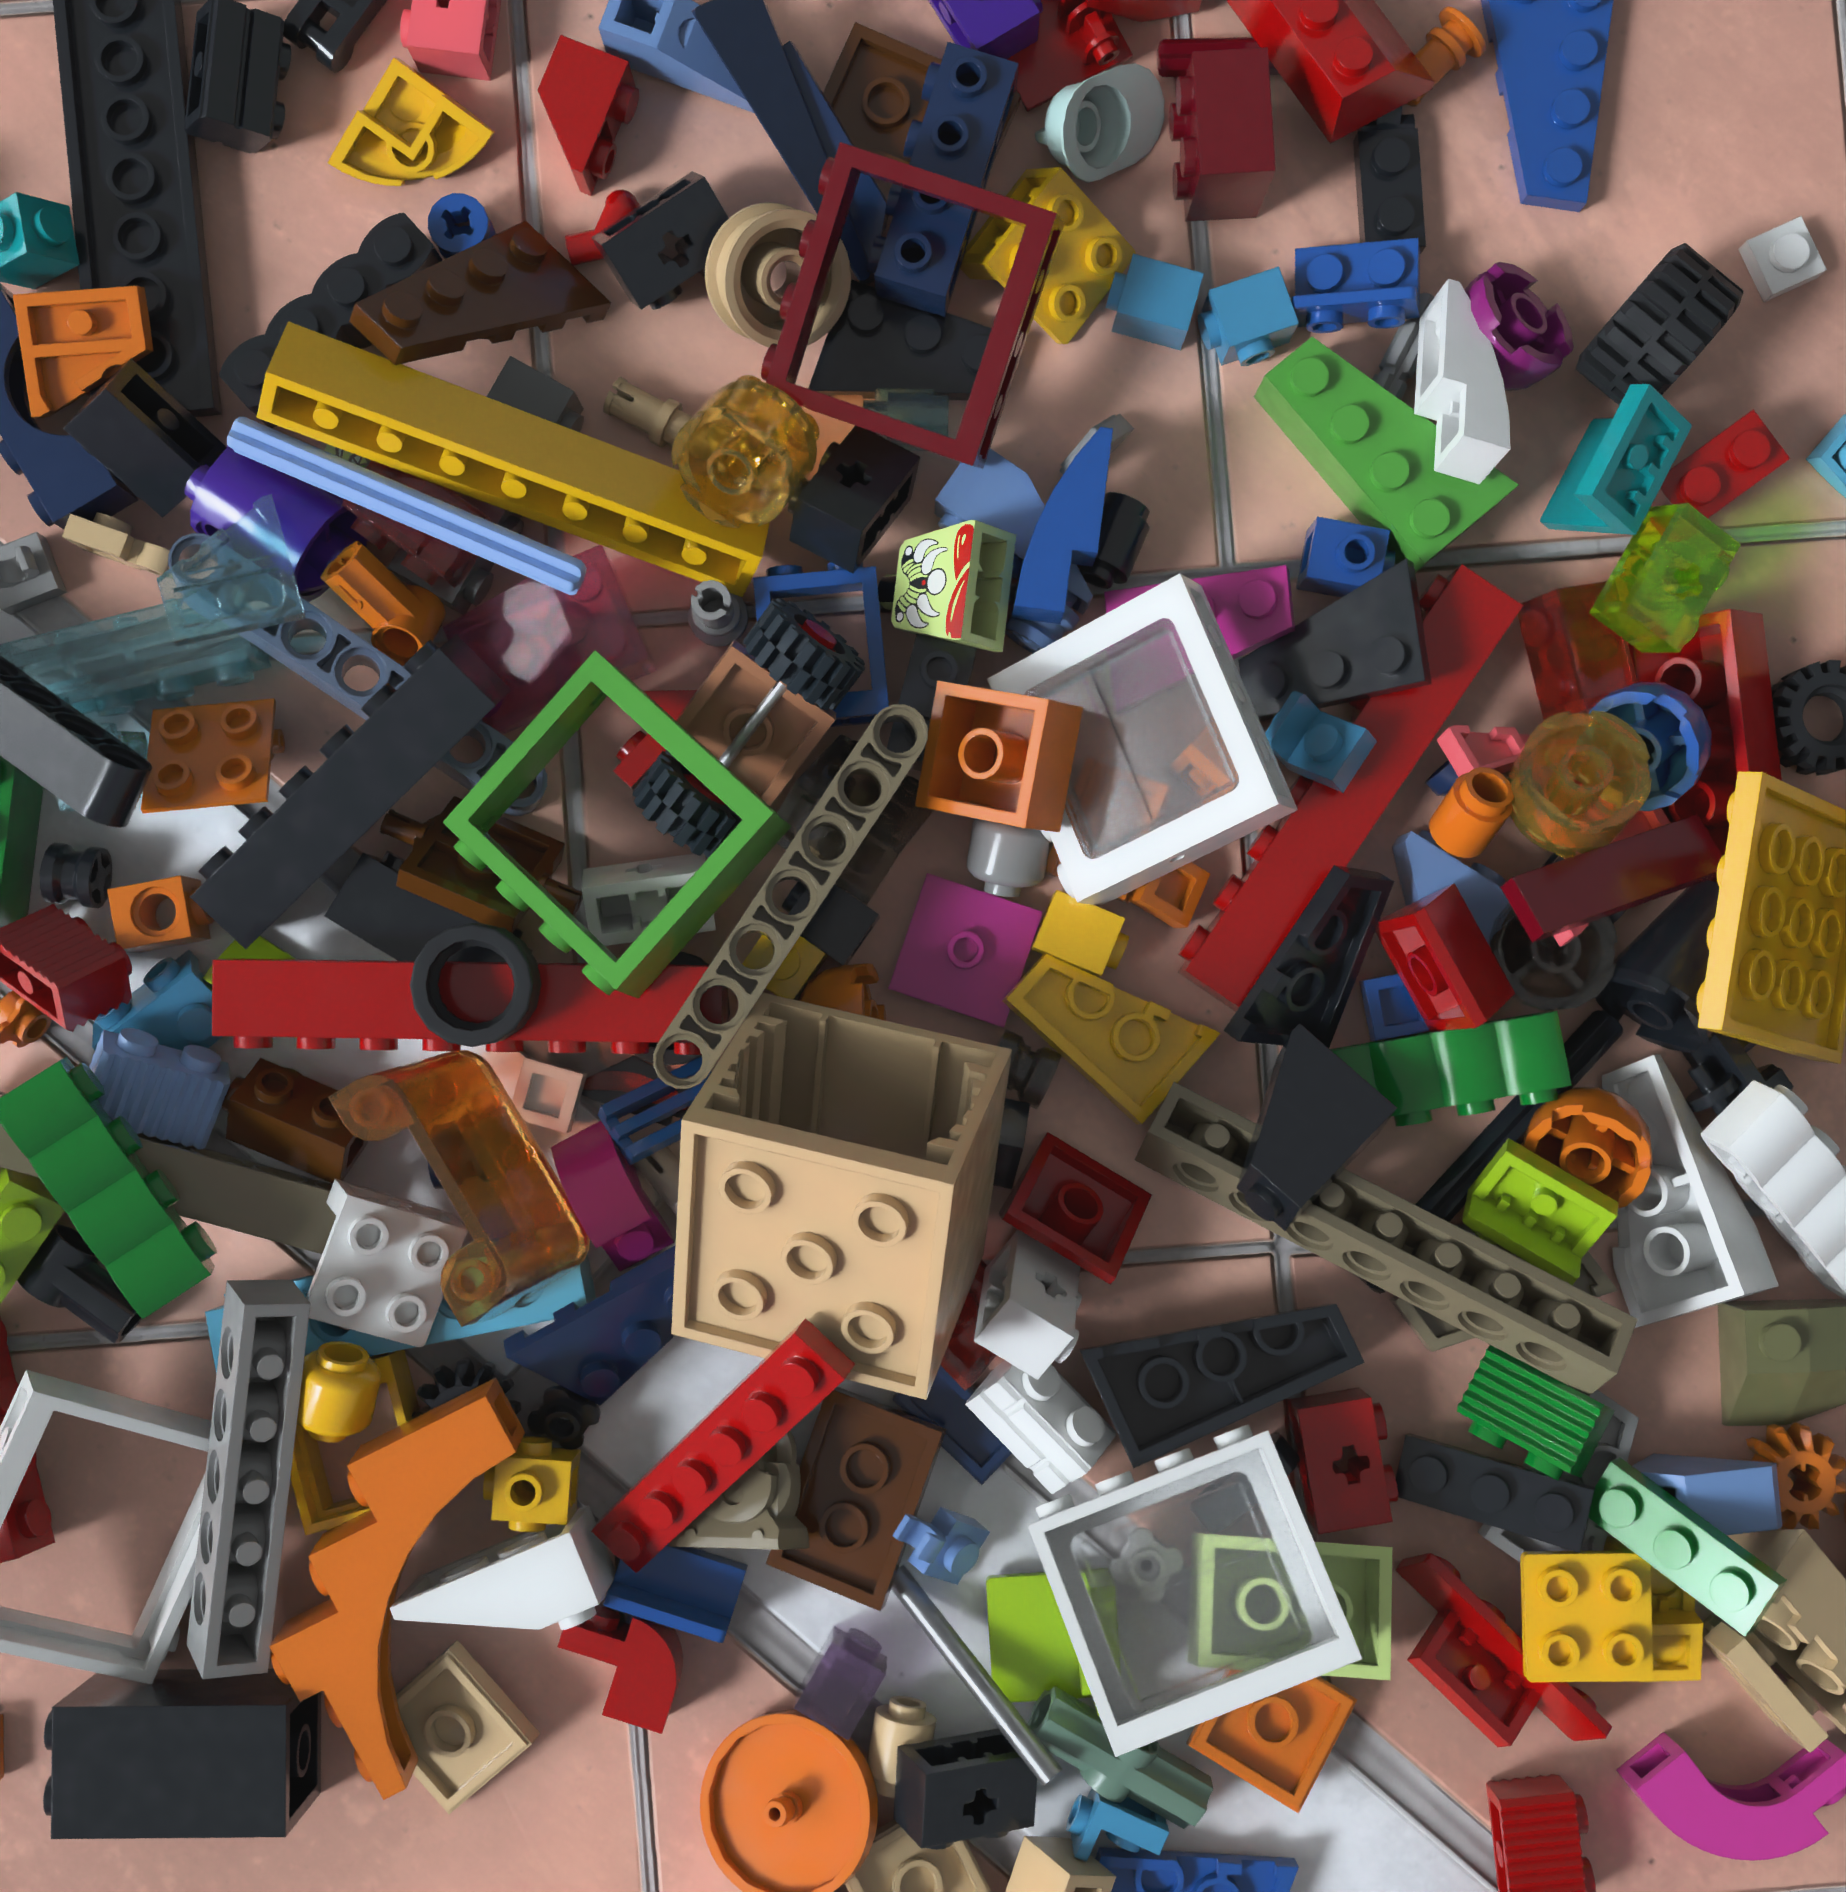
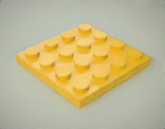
M1738 771L1735 791L1729 797L1727 804V819L1730 825L1726 850L1717 867L1719 895L1716 914L1707 930V946L1710 952L1706 977L1697 993V1010L1700 1014L1698 1028L1814 1061L1841 1064L1846 1034V810L1764 772Z

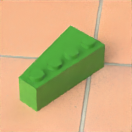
M1310 337L1264 376L1254 395L1257 402L1362 525L1390 530L1387 550L1395 551V564L1407 558L1414 563L1415 573L1519 486V484L1495 467L1480 484L1434 471L1436 425L1427 418L1414 414L1413 408L1314 337Z

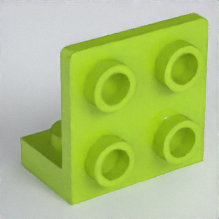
M1109 1568L1080 1569L1079 1571L1121 1678L1114 1581ZM1031 1572L989 1575L986 1578L991 1677L1011 1703L1037 1701L1044 1690L1049 1691L1054 1686L1076 1699L1093 1698L1046 1573Z

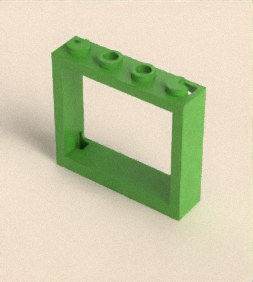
M596 650L443 821L459 838L454 845L455 850L481 871L488 866L501 879L496 889L512 905L523 912L529 907L544 920L538 928L539 931L564 953L568 954L573 948L587 962L582 972L595 986L609 996L614 990H617L637 999L792 827L620 669ZM607 696L742 819L619 959L487 833Z

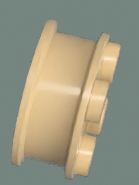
M765 202L741 209L720 227L712 240L707 254L705 284L713 309L722 322L731 330L766 347H770L773 343L778 344L785 322L784 319L780 318L782 298L789 283H797L804 258L799 256L801 236L807 222L811 219L816 221V215L785 204ZM841 238L807 346L822 338L832 329L840 318L848 300L851 285V269L848 254ZM784 262L786 265V280L778 290L773 291L770 283L772 271L779 263Z

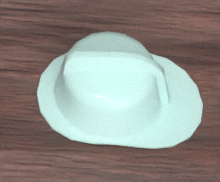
M1132 63L1116 66L1083 82L1065 86L1053 96L1047 108L1045 127L1035 132V139L1038 143L1047 145L1054 159L1059 164L1068 167L1076 178L1086 183L1101 180L1108 175L1137 163L1149 154L1158 140L1164 122L1165 102L1160 83L1150 69Z

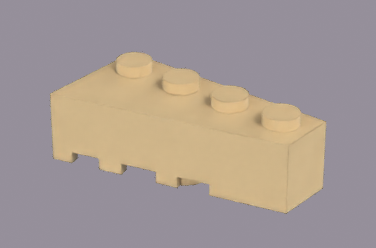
M1805 1529L1769 1530L1729 1535V1538L1787 1579L1753 1633L1777 1658L1778 1661L1773 1666L1788 1680L1791 1678L1800 1685L1818 1705L1819 1710L1846 1735V1579Z

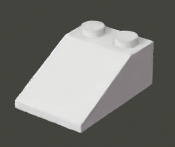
M588 1505L578 1509L567 1525L546 1524L544 1531L523 1532L419 1576L391 1605L390 1610L394 1620L540 1630L558 1622L561 1630H566L591 1619L597 1614L595 1606L605 1599V1593L615 1577L616 1570L605 1544L591 1532L592 1528L596 1525V1521Z

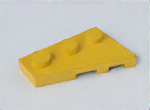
M1049 954L1041 956L1002 1000L1136 1125L1145 1122L1165 1099L1173 1082L1178 1083L1221 1034L1205 1025H1197L1171 1013V1010L1152 1001L1147 1002L1114 987V984Z

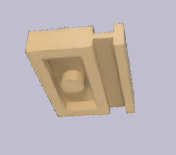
M1712 1614L1703 1621L1704 1644L1774 1725L1780 1726L1788 1736L1810 1753L1829 1737L1812 1716L1819 1710L1818 1705L1793 1679L1790 1678L1786 1683L1781 1681L1770 1668L1778 1661L1777 1658L1753 1632L1746 1637L1741 1636L1722 1621L1719 1622Z

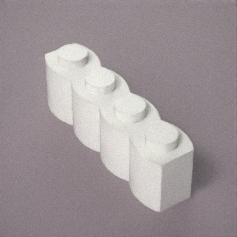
M1753 1080L1705 1128L1701 1136L1714 1155L1733 1173L1736 1181L1745 1193L1765 1212L1766 1217L1776 1231L1796 1250L1807 1269L1828 1290L1846 1300V1166L1842 1165L1836 1158L1840 1148L1826 1133L1809 1124L1804 1117L1808 1112V1107L1794 1092L1783 1085L1778 1084L1772 1089Z

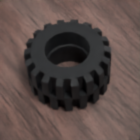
M1683 243L1671 249L1594 337L1580 354L1576 370L1618 405L1622 402L1630 384H1650L1663 395L1734 314L1740 305L1743 290L1688 244Z

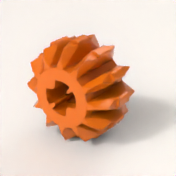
M1795 1422L1790 1425L1787 1431L1777 1424L1766 1425V1443L1754 1437L1746 1439L1749 1449L1755 1454L1752 1460H1742L1770 1462L1777 1465L1782 1516L1781 1529H1795L1798 1522L1809 1530L1819 1529L1820 1510L1830 1516L1840 1515L1837 1505L1831 1500L1835 1493H1846V1483L1836 1479V1476L1846 1469V1460L1837 1454H1831L1835 1444L1831 1438L1821 1433L1812 1435L1810 1427ZM1790 1470L1797 1477L1794 1483L1792 1479L1788 1477Z

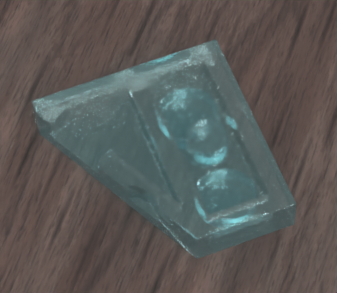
M272 494L260 497L253 503L251 511L225 531L222 528L201 544L199 551L191 558L181 559L157 578L176 647L305 619L303 605Z

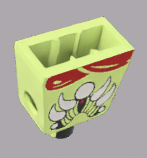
M968 520L905 540L899 550L897 574L885 575L878 585L879 601L886 610L892 611L891 622L894 628L977 649L1003 652L1016 534L977 520Z

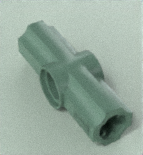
M1056 1686L1049 1691L1044 1690L1034 1704L1027 1724L1049 1752L1079 1768L1086 1783L1104 1798L1121 1803L1129 1797L1183 1829L1189 1825L1195 1827L1207 1811L1208 1800L1213 1791L1211 1776L1162 1749L1158 1741L1115 1757L1101 1718L1097 1715L1094 1708Z

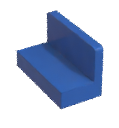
M668 1544L637 1573L620 1559L614 1580L607 1591L603 1605L702 1638L724 1643L748 1565L694 1547H669Z

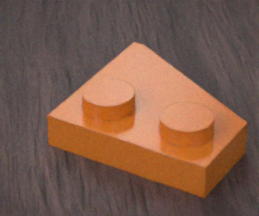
M124 286L13 295L31 417L45 418L54 415L109 380L131 358L137 362L154 351L144 287Z

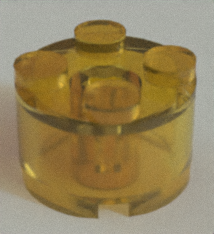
M752 375L738 377L736 381L728 383L715 391L678 432L673 443L671 456L673 468L678 463L679 471L684 481L680 488L687 501L700 514L719 525L740 528L743 523H759L758 526L767 524L780 514L810 476L816 462V442L820 435L819 426L816 420L810 414L804 412L799 404L784 391L762 382L759 378Z
M1592 710L1590 714H1569L1571 711H1566L1547 718L1531 733L1507 777L1511 783L1514 795L1511 802L1513 810L1510 816L1516 827L1527 839L1537 846L1556 853L1565 859L1611 844L1638 813L1651 791L1652 778L1650 779L1647 762L1650 756L1645 742L1628 723L1607 712ZM1577 780L1581 782L1583 785L1580 786L1576 784L1574 781Z

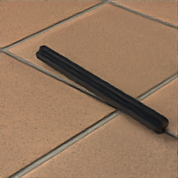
M1593 1011L1564 1043L1572 1085L1557 1088L1558 1094L1572 1089L1623 1034L1624 1029L1621 1024L1606 1011ZM1516 1095L1415 1205L1450 1222L1464 1207L1470 1186L1506 1140L1509 1138L1520 1145L1523 1143L1535 1111L1544 1103L1520 1105L1519 1095ZM1360 1278L1374 1292L1379 1294L1385 1292L1382 1288Z

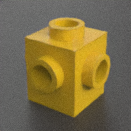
M523 1437L516 1453L487 1470L484 1474L483 1498L484 1500L492 1501L491 1520L509 1521L508 1528L518 1532L544 1531L546 1524L567 1525L577 1511L581 1450L552 1448L553 1440L545 1437Z

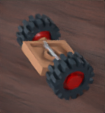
M774 598L743 640L746 648L733 640L676 719L685 730L769 806H771L836 720V712L833 710L836 709L866 668L864 667V660L858 657L859 653L853 647L846 645L847 641L840 634H834L830 630L831 627L824 621H821V623L817 621L814 615L806 609L801 611L795 603L790 601L787 603L782 598ZM667 750L661 752L633 791L632 796L636 797L634 800L636 806L644 809L642 812L643 816L648 821H655L658 824L656 829L663 835L668 832L674 837V843L681 847L685 844L688 845L691 852L698 856L704 853L709 858L742 821L736 813Z

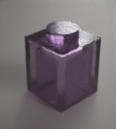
M834 1626L797 1689L794 1709L849 1740L886 1675L887 1656L880 1653L882 1649L880 1643L861 1630L850 1628L848 1633Z

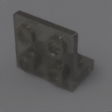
M839 735L796 780L777 812L792 826L777 842L778 845L785 850L788 848L858 741L851 740L845 735ZM855 774L844 782L845 795L852 804L869 806L877 801L879 789L871 777L864 774ZM905 776L835 882L839 887L866 905L876 894L902 851L935 811L915 806L919 780L914 777ZM819 827L809 834L808 846L811 853L817 858L833 860L842 854L844 841L835 829Z

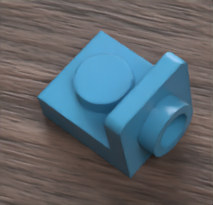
M1293 691L1265 732L1274 755L1288 770L1342 793L1377 742L1366 728L1320 711L1305 694Z
M1092 1788L1088 1797L1080 1794L1076 1798L1066 1825V1831L1071 1833L1074 1857L1087 1862L1101 1829L1106 1831L1105 1834L1110 1841L1125 1850L1139 1852L1142 1847L1157 1855H1160L1169 1835L1167 1821L1162 1816L1129 1797L1121 1803L1113 1802L1104 1798Z

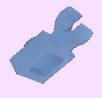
M940 1507L931 1523L911 1514H905L892 1536L896 1540L905 1542L915 1548L908 1561L922 1574L958 1585L963 1575L975 1565L979 1557V1549L990 1531L974 1518Z

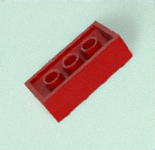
M1226 0L1254 40L1257 41L1260 48L1268 47L1270 62L1330 144L1433 89L1434 80L1374 0Z
M1725 609L1614 633L1620 688L1641 681L1666 683L1687 693L1704 712L1711 730V756L1698 782L1672 805L1662 807V810L1671 823L1698 814L1721 854L1724 855L1730 825L1727 819V804L1729 797L1735 791L1738 771L1764 772L1782 781L1763 614L1737 609Z

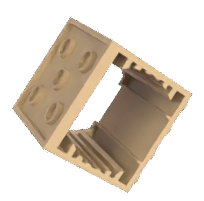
M762 993L681 1120L671 1334L765 1358L806 1318L855 1363V1366L846 1377L847 1380L927 1400L984 1253L1012 1049Z

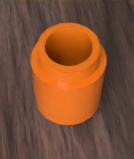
M1478 767L1459 776L1430 818L1429 830L1434 841L1443 850L1457 857L1473 858L1482 854L1512 813L1514 790L1510 781L1500 772L1486 767Z

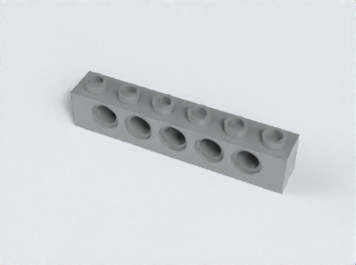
M227 1280L187 1636V1647L202 1679L268 1673L271 1651L269 1646L271 1645L311 1305L292 1280Z

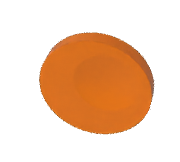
M781 1710L762 1715L742 1724L722 1741L710 1759L705 1771L700 1793V1818L706 1844L713 1859L723 1874L742 1892H834L856 1874L869 1854L878 1823V1797L875 1781L866 1758L855 1742L841 1728L813 1713L798 1710Z

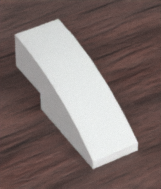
M1448 278L1420 316L1414 414L1437 421L1434 471L1480 484L1511 449L1509 410L1503 378L1491 341L1479 329L1471 311V300L1461 283Z

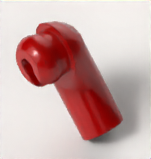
M624 189L613 191L606 198L605 207L595 229L565 235L568 255L573 266L604 259L591 237L639 207L640 204L635 195Z

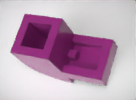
M601 1120L551 1147L558 1176L578 1220L596 1248L602 1246L619 1271L674 1243L668 1225L643 1190L636 1168L633 1164H628Z

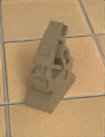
M791 1430L669 1543V1547L768 1550L808 1549L809 1536L807 1528L795 1516L800 1498L801 1478L799 1463H796V1443Z

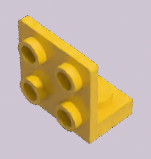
M1061 167L1026 169L1007 193L1006 197L1055 212L1065 222L1033 319L1057 344H1068L1110 290L1115 271L1123 273L1130 264L1132 255L1136 254V252ZM990 216L968 244L960 269L969 279L997 280L1005 288L1025 227Z
M1607 1536L1603 1551H1580V1553L1576 1551H1525L1521 1554L1523 1674L1528 1681H1654L1651 1565L1613 1536Z

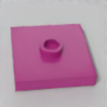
M927 873L888 989L1004 1028L1010 1008L1002 1000L1020 981L1043 912Z

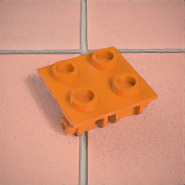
M275 698L153 709L147 760L151 763L153 769L143 789L142 813L268 802L271 760H273L274 754L284 753L285 751L284 734L281 729H274Z

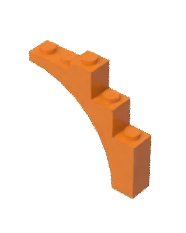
M497 1378L360 1445L347 1464L349 1469L347 1478L351 1492L357 1502L362 1506L368 1505L370 1510L323 1533L308 1555L310 1560L309 1571L315 1587L322 1595H329L331 1599L285 1621L269 1646L272 1651L271 1661L276 1675L282 1683L291 1685L300 1702L321 1691L325 1693L324 1704L330 1720L336 1727L344 1728L355 1748L354 1758L360 1774L367 1782H374L383 1800L407 1788L419 1760L400 1716L391 1673L392 1613L390 1607L396 1601L401 1574L412 1549L435 1515L473 1479L516 1453L523 1439L525 1431Z

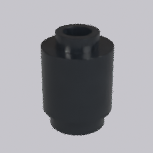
M1117 492L1105 494L1096 559L1092 567L1077 565L1087 583L1109 589L1113 583L1123 584L1128 581L1150 529L1146 522L1150 511L1143 503L1128 495Z

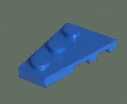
M1099 1847L1095 1857L1099 1863L1116 1876L1111 1892H1290L1299 1868L1295 1858L1179 1851H1161L1160 1855L1143 1849H1140L1139 1852H1130L1123 1848Z

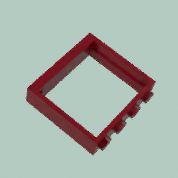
M840 142L835 158L828 157L821 171L818 192L820 195H823L816 221L809 220L801 236L799 256L804 258L797 283L790 282L782 298L780 318L784 319L785 322L778 344L773 343L770 345L763 360L761 378L766 381L763 394L983 469L1065 222L1055 212ZM860 173L1025 227L956 439L795 384Z

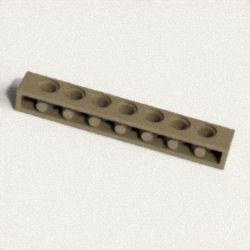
M1173 1082L1145 1136L1135 1161L1588 1396L1617 1375L1638 1321L1637 1318L1346 1169L1341 1172L1286 1231L1280 1228L1274 1221L1262 1219L1251 1210L1245 1201L1244 1194L1237 1189L1256 1123Z

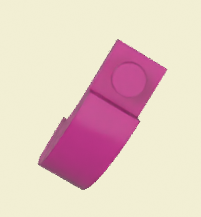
M1665 1732L1657 1736L1616 1769L1635 1795L1675 1835L1705 1852L1735 1860H1769L1793 1854L1815 1844L1829 1833L1813 1813L1822 1806H1829L1838 1802L1846 1794V1753L1828 1739L1823 1741L1811 1753L1805 1748L1801 1749L1767 1777L1745 1785H1726L1706 1778L1688 1754Z

